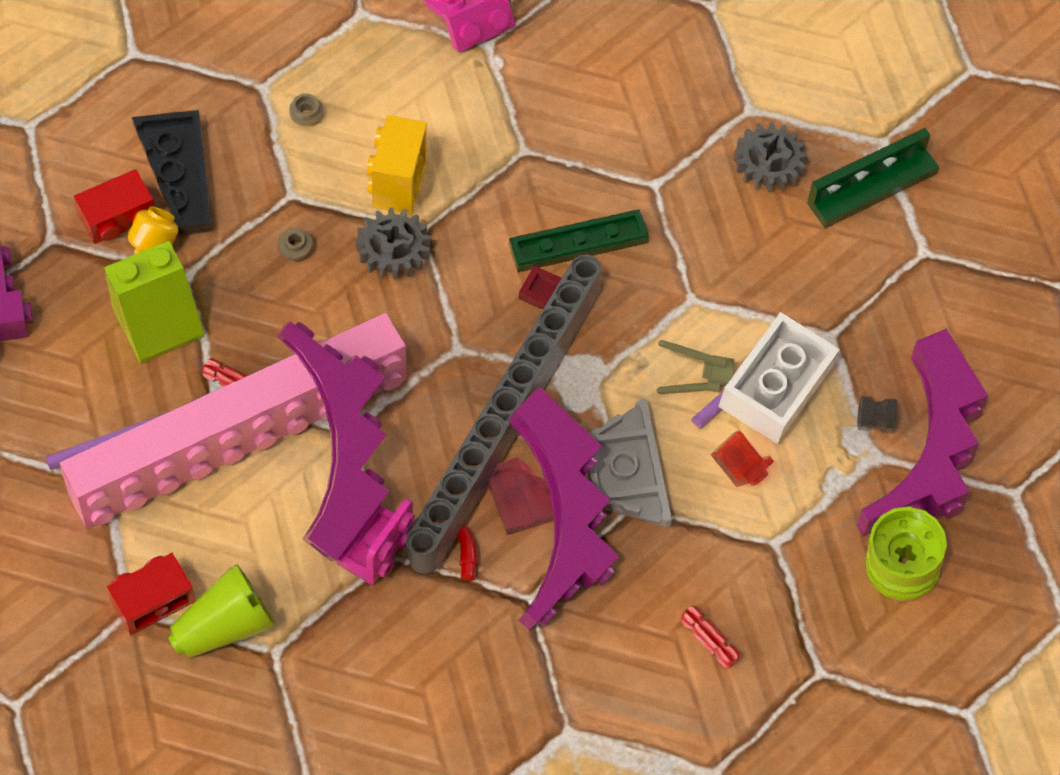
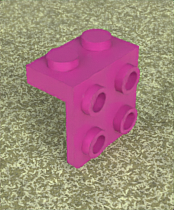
M424 0L427 8L445 20L453 49L457 52L468 49L515 27L508 0Z
M405 498L395 513L379 505L338 558L337 565L374 586L380 576L385 578L394 566L395 558L393 557L400 548L406 549V538L413 527L415 519L413 502Z

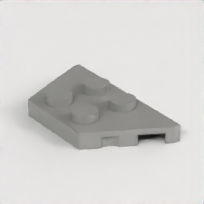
M641 399L636 402L634 408L621 416L617 414L609 419L603 427L595 428L589 432L602 447L594 454L599 461L588 471L589 481L610 500L603 509L660 526L670 527L672 518L647 399Z

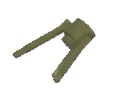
M664 340L658 342L660 347L704 361L702 378L708 379L706 383L658 387L657 392L659 394L705 390L719 392L720 386L727 385L731 380L734 367L733 358L712 356Z

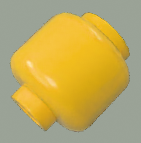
M154 206L149 207L148 210L138 212L128 233V241L135 248L134 253H140L166 241H170L171 245H173L178 234V226L174 222L175 217L168 211Z

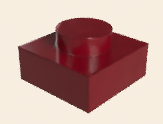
M533 266L519 291L518 299L543 310L562 277Z

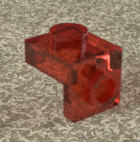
M740 430L733 432L710 454L736 487L746 484L755 486L769 474L766 469L774 462L771 456L761 457Z

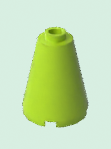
M238 564L230 567L170 626L173 634L168 636V639L179 656L185 652L191 658L268 631L275 626L269 611L260 596L252 588L253 585Z

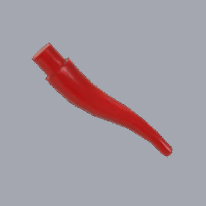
M464 524L457 535L461 554L459 563L461 566L460 578L463 581H473L475 579V570L478 566V550L473 534Z

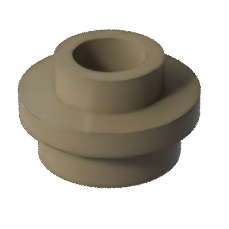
M304 93L294 98L290 104L289 113L295 123L302 126H310L321 119L323 107L314 95ZM309 110L311 112L303 113L302 111Z
M288 229L279 237V251L290 261H301L312 250V238L303 229ZM293 241H299V242H300L298 245H291V244H290V242H293Z

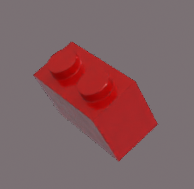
M137 169L73 195L77 214L94 245L101 241L112 240L120 233L129 230L138 212L148 210L149 207L154 206V200Z
M173 552L166 556H156L150 559L141 569L133 573H123L117 576L110 585L106 586L110 601L130 636L196 601L193 586Z

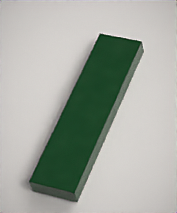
M640 209L509 238V247L517 272L532 270L533 266L541 268L572 261L580 255L594 256L649 243V235Z

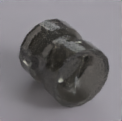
M861 395L857 414V430L869 431L875 427V429H879L882 433L893 434L897 417V399L885 398L883 401L875 402L872 396Z

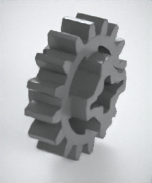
M770 122L768 129H764L760 123L756 124L755 133L746 129L744 138H738L734 154V161L737 162L736 172H744L743 181L745 183L754 180L755 189H758L762 184L766 185L768 192H772L773 185H778L782 191L785 190L787 181L795 185L798 176H803L808 158V153L804 152L805 142H797L798 133L787 134L786 125L777 130L773 122Z
M389 208L388 215L384 216L379 210L375 211L376 220L366 217L364 219L365 228H358L356 251L359 252L360 263L367 262L368 272L379 269L380 278H384L387 272L392 273L394 280L398 279L399 272H404L408 277L411 276V267L420 270L422 268V259L429 258V247H431L430 236L427 235V225H419V216L417 214L408 218L406 209H403L400 215L395 214L393 208Z

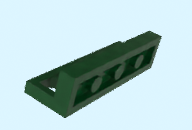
M923 128L813 181L807 204L823 227L826 229L936 175L939 166L926 150L930 133L926 128Z

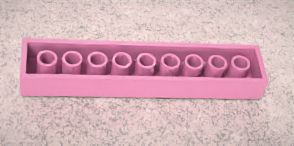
M386 313L319 343L322 347L328 344L336 349L343 356L341 362L344 364L356 355L359 358H362L364 355L373 360L380 367L378 373L385 378L372 395L383 390H393L407 379L406 345ZM292 355L61 461L59 464L68 495L87 529L93 525H104L113 516L123 511L138 509L153 497L160 494H170L183 483L192 479H202L209 475L213 469L224 464H234L240 461L244 455L256 449H266L272 446L276 440L286 435L301 433L308 425L321 419H328L325 405L313 378L296 355Z

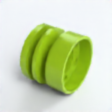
M913 507L894 508L880 516L872 527L865 560L867 577L876 590L886 597L900 601L918 599L932 590L938 582L947 547L945 531L938 520L926 511ZM903 558L909 559L905 562V564L900 563L903 560Z

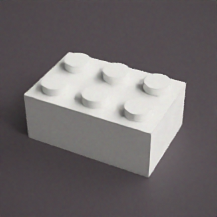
M780 312L724 388L718 407L778 445L833 368L840 349Z

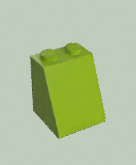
M170 241L104 267L113 311L140 364L204 337L184 268Z

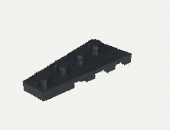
M199 110L132 117L133 126L168 211L175 217L174 222L178 226V234L211 231L212 222Z

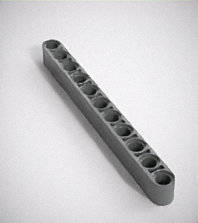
M587 254L580 255L571 262L408 533L406 548L409 563L415 571L430 573L439 567L518 434L515 428L508 422L509 418L538 387L544 390L603 288L601 263L596 257ZM506 408L512 409L510 411H503ZM492 435L497 436V437H495V438H490V439L486 438V437L492 436ZM472 463H479V464H480V465L474 466V467L469 466V465H471ZM456 491H463V492H464V493L459 494V495H453V494H452V493H454V492H456ZM440 519L447 520L446 522L440 524L434 523L435 521ZM422 548H430L427 552H417Z

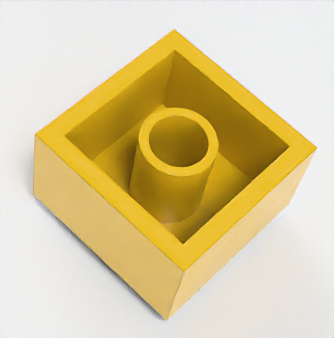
M386 115L384 126L378 127L374 141V146L378 147L376 155H370L368 159L366 173L370 177L367 193L372 194L374 208L384 210L393 208L395 212L400 213L403 209H406L407 214L412 215L427 162V122Z

